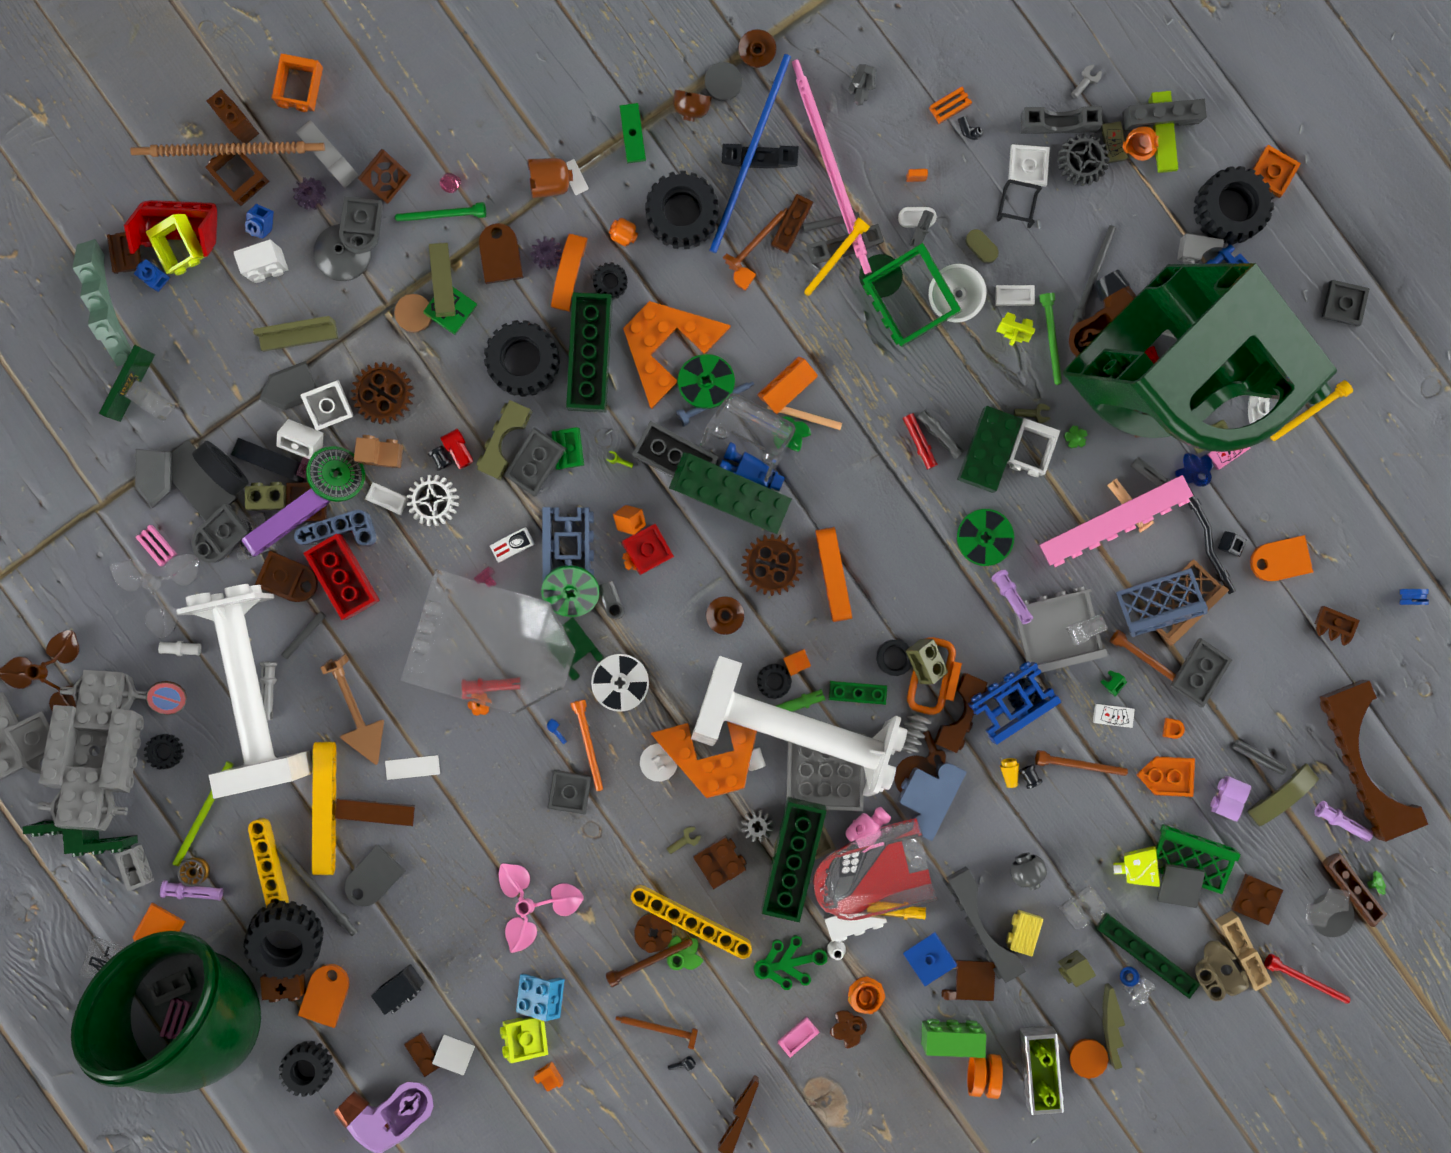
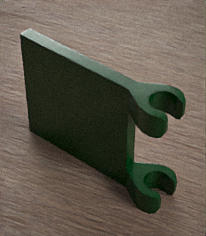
M574 617L543 640L574 681L580 675L573 668V665L588 653H591L598 662L604 659L602 653Z

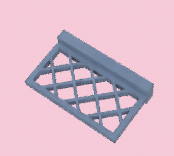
M1191 568L1116 592L1131 637L1202 616L1208 612V607L1202 597ZM1189 575L1191 583L1188 587L1178 583L1181 577ZM1168 582L1173 584L1169 593L1159 589L1162 583ZM1176 586L1186 590L1182 599L1172 595ZM1150 588L1154 590L1151 599L1140 595L1143 589ZM1157 592L1167 596L1163 605L1153 601ZM1188 592L1197 595L1199 601L1190 603L1185 601ZM1126 594L1135 596L1132 605L1125 603L1122 596ZM1138 598L1148 602L1144 611L1134 607ZM1172 598L1179 601L1178 608L1170 609L1166 607L1168 600ZM1151 604L1161 608L1159 614L1151 615L1147 613ZM1132 610L1142 614L1140 620L1131 622L1129 615Z

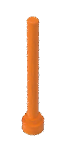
M583 699L570 704L572 711L578 716L596 791L603 790V785L585 716L587 704L586 700Z

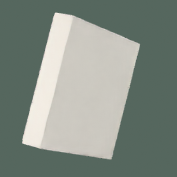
M1012 144L1008 180L1011 179L1046 187L1050 147Z

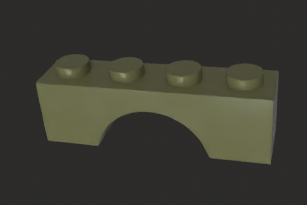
M509 400L508 404L505 403L501 410L503 415L500 421L497 420L494 424L493 431L495 432L492 438L489 437L486 441V451L484 455H480L477 461V470L501 481L509 464L502 455V441L509 432L526 428L533 413L531 409Z

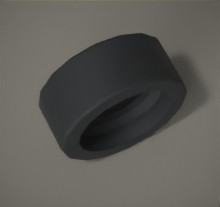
M892 639L884 642L879 647L876 656L879 668L891 676L905 674L912 666L906 653L910 646L901 640ZM893 646L902 648L906 654L905 664L898 669H891L884 662V653Z

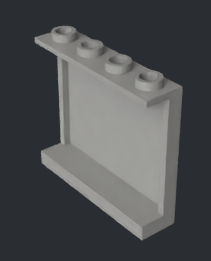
M1082 586L1074 588L1073 593L1066 594V591L1054 593L1055 597L1047 598V595L1037 597L1036 602L1029 603L1028 600L1023 601L1033 616L1032 621L1027 624L1021 623L1013 609L1026 662H1035L1041 672H1046L1108 656L1106 649L1102 647L1089 592H1092L1091 589H1085Z

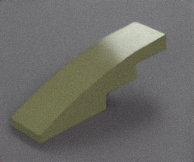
M1108 983L1105 984L1103 996V1031L1109 1061L1116 1070L1122 1068L1117 1048L1124 1047L1118 1028L1125 1026V1022L1114 988Z

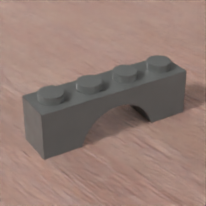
M1205 98L1130 105L1122 112L1124 131H1132L1141 126L1151 127L1166 123H1177L1180 126L1195 125L1207 118Z
M1085 106L1066 112L1048 111L1044 107H1025L1020 115L1021 134L1097 133L1102 126V106Z

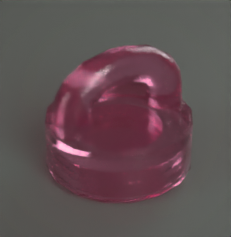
M445 173L439 183L445 192L454 193L459 188L461 179L452 173Z

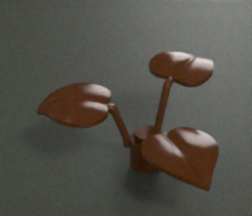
M73 630L60 632L48 642L46 652L49 656L54 657L52 660L38 665L32 664L26 657H15L0 668V678L14 688L24 689L29 687L33 680H40L42 683L57 689L59 692L54 693L49 701L52 711L54 705L74 706L76 708L72 695L60 694L61 687L46 680L48 675L47 665L57 660L60 663L67 664L74 661L78 656L79 644Z

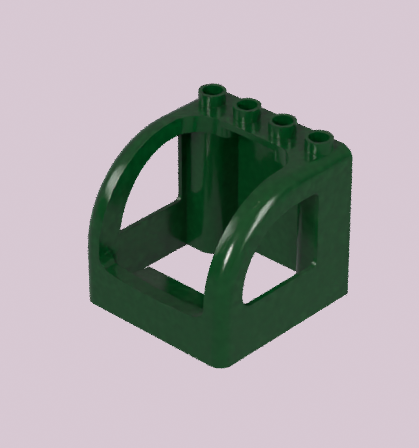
M1256 263L1168 264L1063 371L1064 376L1103 420L1118 430L1147 438L1173 436L1175 439L1194 448L1216 452L1245 449L1270 438L1284 427L1308 402L1310 404H1317L1327 398L1332 390L1327 382L1337 373L1334 364ZM1169 330L1177 341L1153 364L1145 354V351L1164 331ZM1249 395L1278 399L1277 404L1268 414L1243 427L1221 429L1203 422L1219 406L1237 396Z

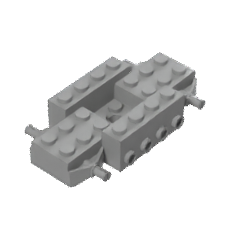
M83 670L82 676L73 687L61 686L60 688L62 689L60 694H70L73 696L76 708L74 706H53L39 783L61 790L51 803L39 802L38 805L41 806H38V810H50L54 825L59 828L106 831L113 816L127 815L128 813L125 812L128 811L127 807L115 806L112 792L130 793V788L133 787V771L137 766L136 753L141 744L139 736L140 730L144 727V719L142 715L129 709L134 700H146L147 691H136L133 678L122 672ZM99 746L101 749L100 753L97 756H93V748Z

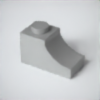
M1186 233L1180 239L1177 261H1183V264H1196L1202 259L1204 253L1217 252L1223 248L1224 240Z

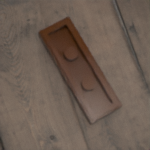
M796 194L771 246L787 254L789 253L814 203L813 201Z

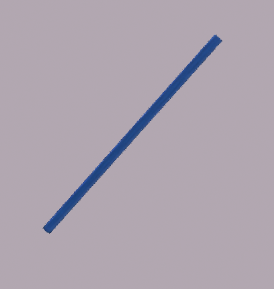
M788 54L783 56L709 251L713 253L718 251L791 59V56Z

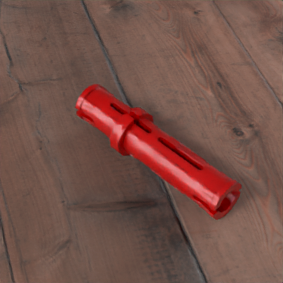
M914 413L903 417L902 419L918 449L917 454L921 455L926 469L937 466L938 463L931 452L932 447L927 444Z

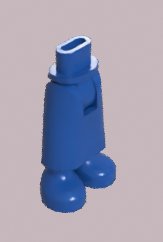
M729 443L723 458L737 462L739 465L735 466L722 459L719 467L769 489L773 488L780 491L785 477L779 475L778 471H775L747 452H744L743 455L739 454L736 451L735 444Z

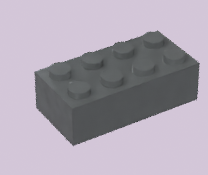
M652 421L649 422L632 453L634 458L672 478L683 452L690 453L715 465L718 461L716 455Z

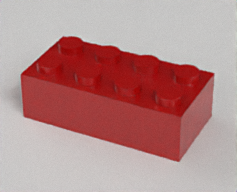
M335 534L303 553L341 620H348L380 601L343 535Z

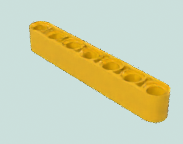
M315 742L313 745L312 874L334 875L336 866V743Z
M637 885L632 890L631 901L644 910L738 958L745 959L751 955V942L746 937L646 886ZM642 891L645 894V898L637 899L635 892ZM654 900H660L662 902V906L660 908L653 907L652 902ZM675 908L680 914L677 917H672L669 911ZM690 917L695 918L697 921L693 926L686 923V920ZM710 926L714 929V932L708 935L704 933L703 929ZM724 935L731 937V941L728 943H723L720 939ZM746 944L748 950L741 952L738 950V946Z

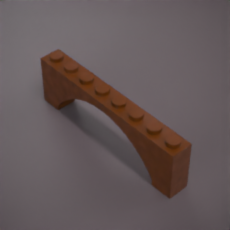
M1359 680L1320 696V706L1323 712L1327 714L1329 719L1327 720L1328 726L1336 736L1335 743L1343 754L1342 760L1349 768L1350 780L1356 785L1358 790L1356 792L1357 797L1365 807L1364 814L1371 822V831H1373L1375 838L1387 842L1429 824L1421 806L1414 804L1407 806L1385 795L1374 785L1363 767L1359 752L1360 727L1369 705L1377 697L1370 680Z

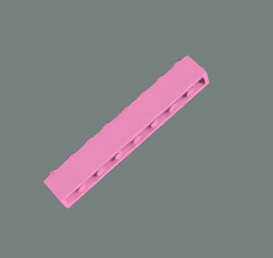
M1181 475L1040 544L1039 547L1049 566L1054 565V567L1065 563L1064 559L1069 556L1073 559L1082 555L1081 550L1087 547L1092 550L1100 546L1099 542L1104 539L1110 541L1117 538V533L1122 530L1127 533L1135 529V524L1141 521L1145 524L1154 520L1153 515L1159 512L1162 516L1172 511L1171 507L1176 504L1180 507L1189 503V498L1193 494L1184 476Z

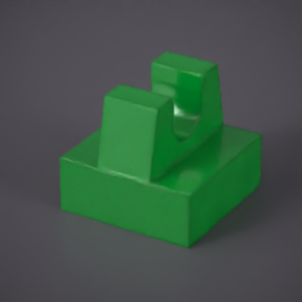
M1110 670L1108 674L1112 677V680L1107 682L1102 679L1101 684L1110 694L1116 697L1127 681L1120 673Z

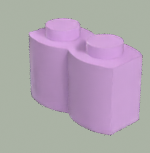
M1225 776L1224 779L1222 778L1219 781L1217 797L1214 796L1211 801V812L1237 822L1242 813L1244 803L1249 796L1251 786Z

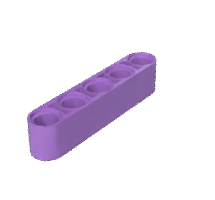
M311 488L246 535L241 541L253 557L257 556L324 508L330 501L317 495Z

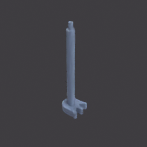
M754 382L745 383L734 388L730 398L750 389ZM696 407L687 412L679 409L676 413L684 427L689 423L688 418L707 409Z

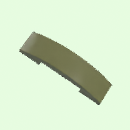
M1304 764L1294 772L1290 780L1265 800L1261 799L1247 810V813L1259 827L1290 808L1316 784L1319 778L1308 764Z

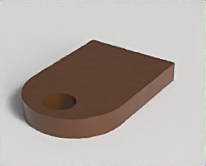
M501 223L486 227L479 238L485 283L491 284L523 279L519 245L514 231L509 226ZM500 229L502 236L497 239L493 238L492 232Z
M269 551L255 585H261V589L289 601L304 602L316 593L318 578L310 567ZM306 581L311 584L309 592H304L302 589V585Z

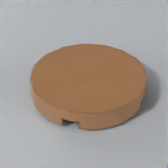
M409 294L402 297L396 304L394 311L395 319L399 326L413 333L428 328L432 319L423 314V311L429 304V301L418 294Z

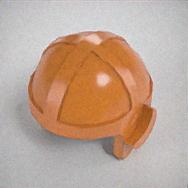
M1137 127L1128 134L1126 141L1123 142V150L1126 154L1129 153L1137 160H1148L1156 153L1159 147V136H1156L1155 131L1150 127Z

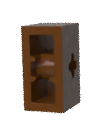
M305 973L301 976L296 974L295 978L291 979L284 977L283 980L277 979L274 976L272 978L266 977V974L260 977L262 1000H269L270 1003L278 1002L285 998H288V1001L299 1000L306 993Z

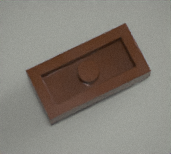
M422 1032L405 1042V1047L424 1077L440 1068L432 1064L436 1053Z

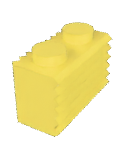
M1018 910L1017 914H1014L1012 917V932H1008L1006 937L1007 947L1012 951L1032 957L1044 919L1041 916Z

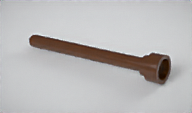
M686 939L621 971L611 970L606 973L607 981L611 987L619 985L622 978L690 947L693 941Z

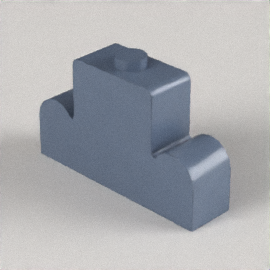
M949 762L938 764L936 767L937 777L915 767L909 778H905L901 785L903 790L898 801L902 805L918 812L911 819H917L920 835L930 841H933L967 773Z

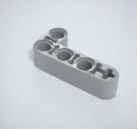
M311 120L296 131L305 143L325 144V151L313 152L344 188L359 177L357 172Z

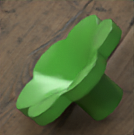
M1374 871L1373 880L1367 882L1369 889L1376 888L1379 894L1385 895L1386 885L1380 872Z

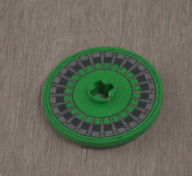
M337 446L325 447L315 452L310 458L306 468L307 481L312 490L320 497L335 502L346 501L356 496L364 485L365 470L363 464L354 461L355 454L345 448ZM335 470L338 471L337 477L333 476Z

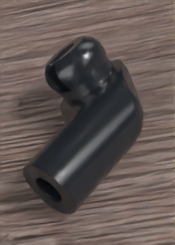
M967 116L958 119L963 136L972 140H978L983 135L980 127H970Z

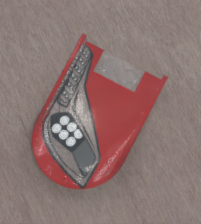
M917 818L877 829L829 854L819 864L813 881L816 899L823 910L837 916L838 919L852 921L937 901L921 836L923 834Z

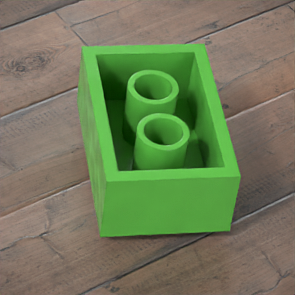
M927 1019V1021H922L921 1045L925 1054L929 1056L985 1058L986 1033L980 1023L973 1020H967L966 1023H958L957 1020L952 1019L947 1020V1022Z

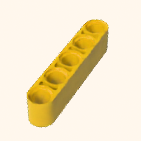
M259 818L249 824L248 833L267 908V905L274 902V899L289 903V898L271 823L266 818ZM257 823H260L262 825V832H259L257 830ZM261 842L267 844V851L261 848ZM266 861L272 864L271 870L266 868ZM270 880L276 882V888L270 886Z

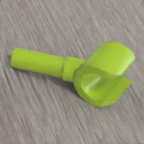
M609 451V453L615 455L614 460L607 459L608 462L611 464L621 463L630 468L633 467V463L620 458L614 451Z

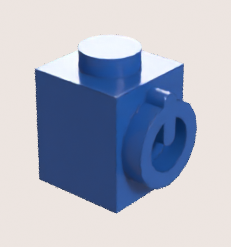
M255 204L246 213L245 232L250 233L251 236L263 239L272 231L274 211Z
M147 259L140 262L134 272L139 279L157 292L171 278Z

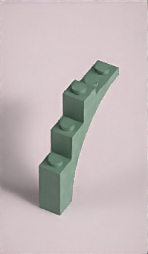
M96 239L77 244L72 268L82 283L80 297L90 311L88 326L96 339L102 341L118 367L124 365L132 349L122 331L111 302L105 277V255Z

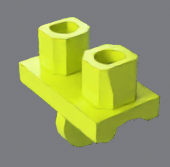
M1007 312L999 323L996 332L1004 334V337L1009 338V345L1013 346L1015 341L1029 343L1035 332L1033 320L1026 318L1021 323L1015 322V314Z

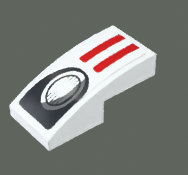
M525 527L490 545V548L497 562L500 563L533 546L535 543Z

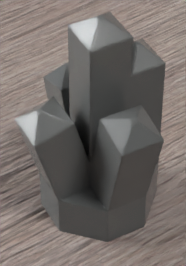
M859 64L857 66L855 75L848 88L850 94H855L854 103L857 106L863 105V102L867 101L869 90L876 88V69L866 64Z

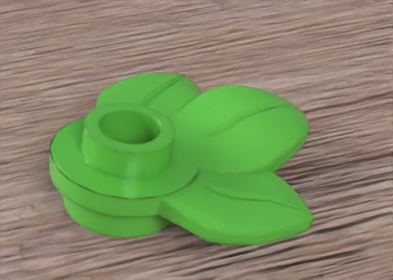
M677 935L674 936L668 948L682 942L681 938ZM688 938L693 941L690 947L667 957V963L671 969L680 970L684 967L692 970L702 964L703 959L695 954L698 948L697 938ZM674 957H679V958H680V962H679V963H675V962L673 961V958H674Z

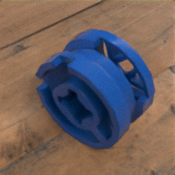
M1400 589V595H1402L1400 605H1429V600L1427 599L1429 589Z

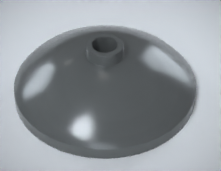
M340 224L332 225L325 229L315 242V263L319 270L330 279L336 281L353 280L367 269L371 260V250L365 253H354L347 250L340 240ZM355 240L353 242L355 246L363 244L362 240ZM337 247H342L340 252H336Z

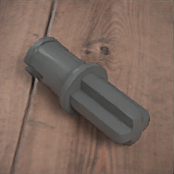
M923 211L918 226H915L916 229L909 243L910 246L917 247L923 242L926 234L929 233L927 230L934 216L933 212Z

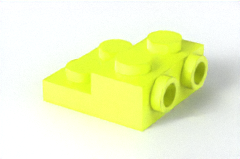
M520 1017L502 1021L503 1027H500V1035L502 1039H505L502 1053L503 1057L507 1058L510 1063L548 1055L544 1021L533 1017L524 1019Z

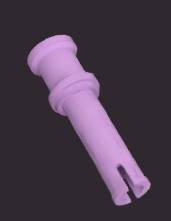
M1007 570L998 571L992 576V581L996 582L1000 588V594L1008 599L1022 624L1031 622L1033 616L1018 595L1015 583L1011 582L1007 576Z
M1321 801L1317 805L1314 813L1315 816L1323 817L1328 820L1329 824L1338 825L1365 842L1372 839L1373 831L1343 815L1341 810L1330 807L1325 801Z
M164 880L160 888V897H177L180 900L184 897L221 901L223 888L186 886L182 882L169 883L168 880Z

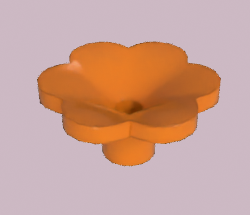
M486 693L483 695L472 694L471 701L468 702V708L472 710L475 716L488 714L489 707L492 706V701L488 699Z

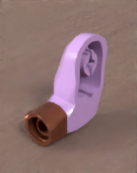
M406 1082L400 1085L392 1096L383 1101L378 1107L370 1106L367 1100L354 1091L333 1113L342 1125L349 1130L356 1141L374 1153H383L409 1137L431 1115L434 1106L432 1094L427 1086L417 1082Z

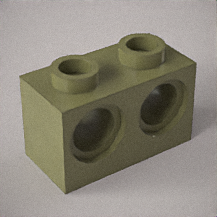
M270 482V486H263V483H251V486H245V510H282L286 507V486L282 485V482ZM276 491H279L280 498L277 501H275L273 499V494ZM256 492L261 494V498L258 501L254 499Z
M920 639L906 650L920 684H935L948 673L934 639Z

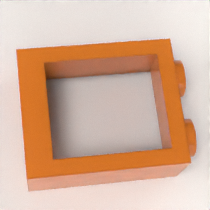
M281 53L272 93V99L276 102L277 106L284 109L293 107L300 112L314 111L323 66L318 60ZM289 69L313 73L307 102L284 97Z

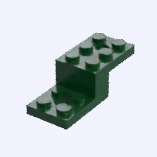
M54 820L39 821L22 826L23 834H31V837L43 836L51 833V835L62 834L64 854L72 853V857L83 856L85 853H91L92 855L103 854L105 851H111V853L123 852L125 849H130L131 845L138 843L137 835L99 839V831L59 828L54 825Z

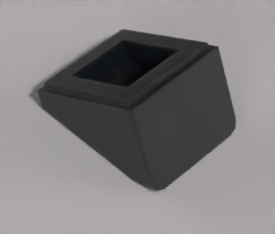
M1225 531L1218 549L1240 557L1247 539L1236 533Z

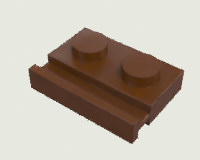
M125 232L115 233L114 235L108 234L107 239L112 272L118 274L119 272L136 271L137 265L142 262L140 248L134 254H130Z

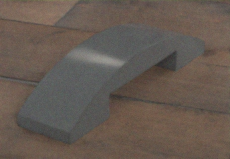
M879 224L870 226L867 232H863L861 235L866 250L884 243ZM849 234L828 241L822 240L806 245L811 263L827 262ZM852 244L841 258L855 254Z

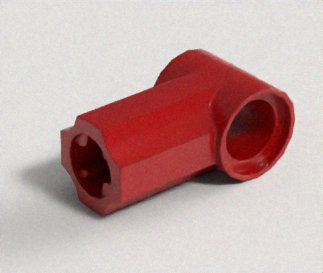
M458 428L440 437L444 447L450 452L459 469L466 468L474 462Z

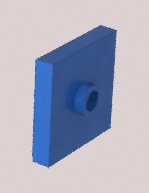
M936 932L903 952V955L924 986H927L957 966V963Z

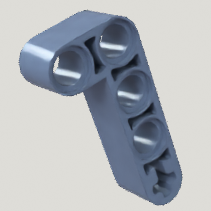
M354 510L301 527L295 531L294 539L301 545H313L325 541L335 534L344 535L353 532L357 543L371 546L376 542L377 536L370 515L365 511ZM359 514L364 516V521L361 524H358L356 520ZM341 520H344L346 526L340 530L338 524ZM322 526L327 527V533L324 536L320 533ZM365 532H368L370 535V539L367 542L362 540ZM305 533L314 534V536H307L306 540L302 539V537L305 536Z

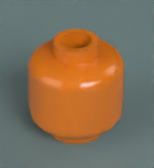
M624 218L614 220L609 230L611 240L625 247L630 242L634 244L638 233L635 232L636 225Z

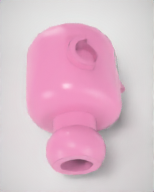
M882 807L876 808L871 817L866 813H862L846 829L845 835L850 842L864 836L852 844L857 846L862 852H865L880 840L881 835L883 836V832L877 829H880L883 824L889 823L891 817Z

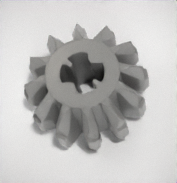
M753 809L751 810L752 817L748 813L745 814L748 821H741V824L746 825L741 830L742 832L748 831L745 835L747 839L753 835L752 842L756 841V837H759V841L763 842L762 835L769 838L770 835L766 831H773V827L767 826L771 825L773 820H767L769 813L762 816V809L759 810L758 815H756ZM756 821H759L762 826L761 829L759 827V830H755L752 825L753 823L756 824Z

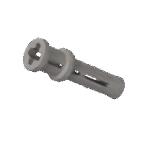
M264 661L259 663L261 666L259 682L262 688L261 695L267 720H273V688L277 682V678H275L277 662Z

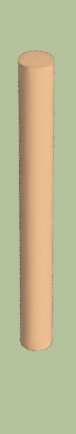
M786 406L779 412L838 430L842 426L841 422Z

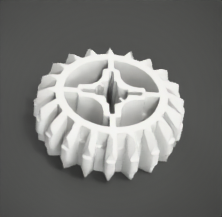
M427 475V481L424 477H420L421 484L415 481L414 485L417 488H409L413 492V495H407V498L412 499L411 502H407V506H413L409 512H416L413 518L416 520L420 518L419 523L424 524L426 521L427 526H431L432 522L435 526H439V520L442 524H446L445 517L451 520L452 516L449 513H457L456 510L452 509L453 506H459V503L454 502V500L459 499V496L453 495L457 489L451 488L453 483H446L447 479L445 477L440 480L439 475H435L434 480L431 475ZM434 485L441 486L447 496H438ZM428 487L426 496L419 500L421 492ZM432 496L434 498L440 499L435 501L434 505L432 503L427 502L429 500H432ZM447 502L444 511L438 514L440 505ZM420 505H427L430 512H432V516L424 514L420 509Z

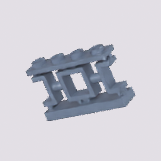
M542 507L543 581L552 571V552H554L555 560H565V566H572V560H583L582 552H585V570L594 576V569H591L590 562L594 561V550H590V542H594V531H590V523H594V512L590 511L589 507H577V517H559L558 507ZM552 514H554L555 522H565V532H554V540H552ZM582 514H585V540H582V532H572V522L582 521ZM560 537H578V555H560Z

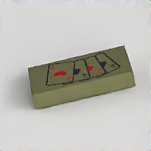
M1121 121L1102 124V137L1106 145L1104 148L1109 150V153L1106 155V157L1110 158L1108 163L1127 160V154L1123 150L1124 135Z

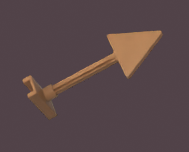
M343 654L339 659L335 661L330 659L320 667L323 674L332 672L334 679H337L357 727L353 731L342 734L340 738L377 765L379 762L384 720L365 725L344 676L343 666L349 659L347 654Z

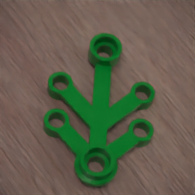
M794 935L791 937V944L781 960L772 963L777 953L781 952L784 947L783 942L776 939L772 942V949L765 960H759L755 963L754 974L759 979L770 978L780 984L784 990H789L792 987V980L789 977L783 978L774 972L783 970L799 980L802 985L807 986L811 982L810 975L798 971L794 966L812 962L816 965H824L827 962L828 956L824 949L818 948L812 954L791 959L796 949L802 945L801 937ZM795 938L800 940V943L797 945L793 943ZM780 943L781 947L779 949H776L774 947V944ZM822 953L823 957L821 959H817L816 954ZM765 966L767 970L765 972H761L760 967ZM803 976L809 978L807 982H803L801 979ZM787 980L790 982V985L784 986L783 982Z

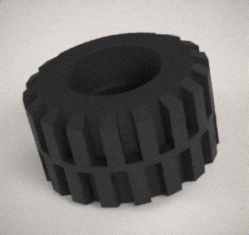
M307 1041L302 1042L291 1049L282 1059V1064L279 1066V1071H282L279 1074V1079H283L281 1084L283 1087L285 1085L288 1087L287 1091L289 1093L292 1090L295 1096H298L300 1093L301 1097H306L308 1093L311 1096L316 1091L318 1092L329 1080L333 1072L331 1070L333 1062H330L332 1055L327 1054L329 1051L327 1048H321L322 1044L315 1045L314 1041H311L309 1044ZM299 1060L309 1061L314 1066V1077H306L299 1072Z

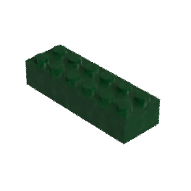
M572 293L566 399L568 411L607 412L613 304L611 294Z
M683 452L669 486L671 490L775 534H778L792 498Z
M787 797L761 906L762 914L800 923L827 812L825 805Z

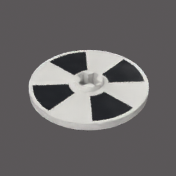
M611 655L603 659L596 666L591 680L592 691L597 701L605 708L619 712L628 711L638 706L645 698L649 688L648 673L643 664L630 655ZM618 677H622V680L626 682V684L622 685V688L615 685Z

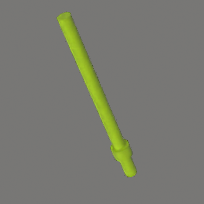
M226 761L222 771L232 768L234 764ZM212 789L172 862L177 867L180 866L215 801Z

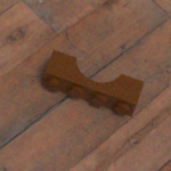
M963 673L956 689L964 702L963 713L956 722L949 725H940L934 739L935 744L955 753L963 749L965 744L964 736L966 732H970L973 726L971 720L976 715L968 703L972 701L971 698L978 693L983 694L988 691V682L968 673Z

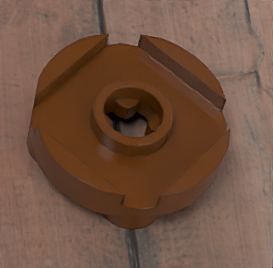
M652 913L643 915L638 920L634 929V937L637 944L648 953L664 950L672 939V924ZM650 928L658 929L657 937L649 935Z

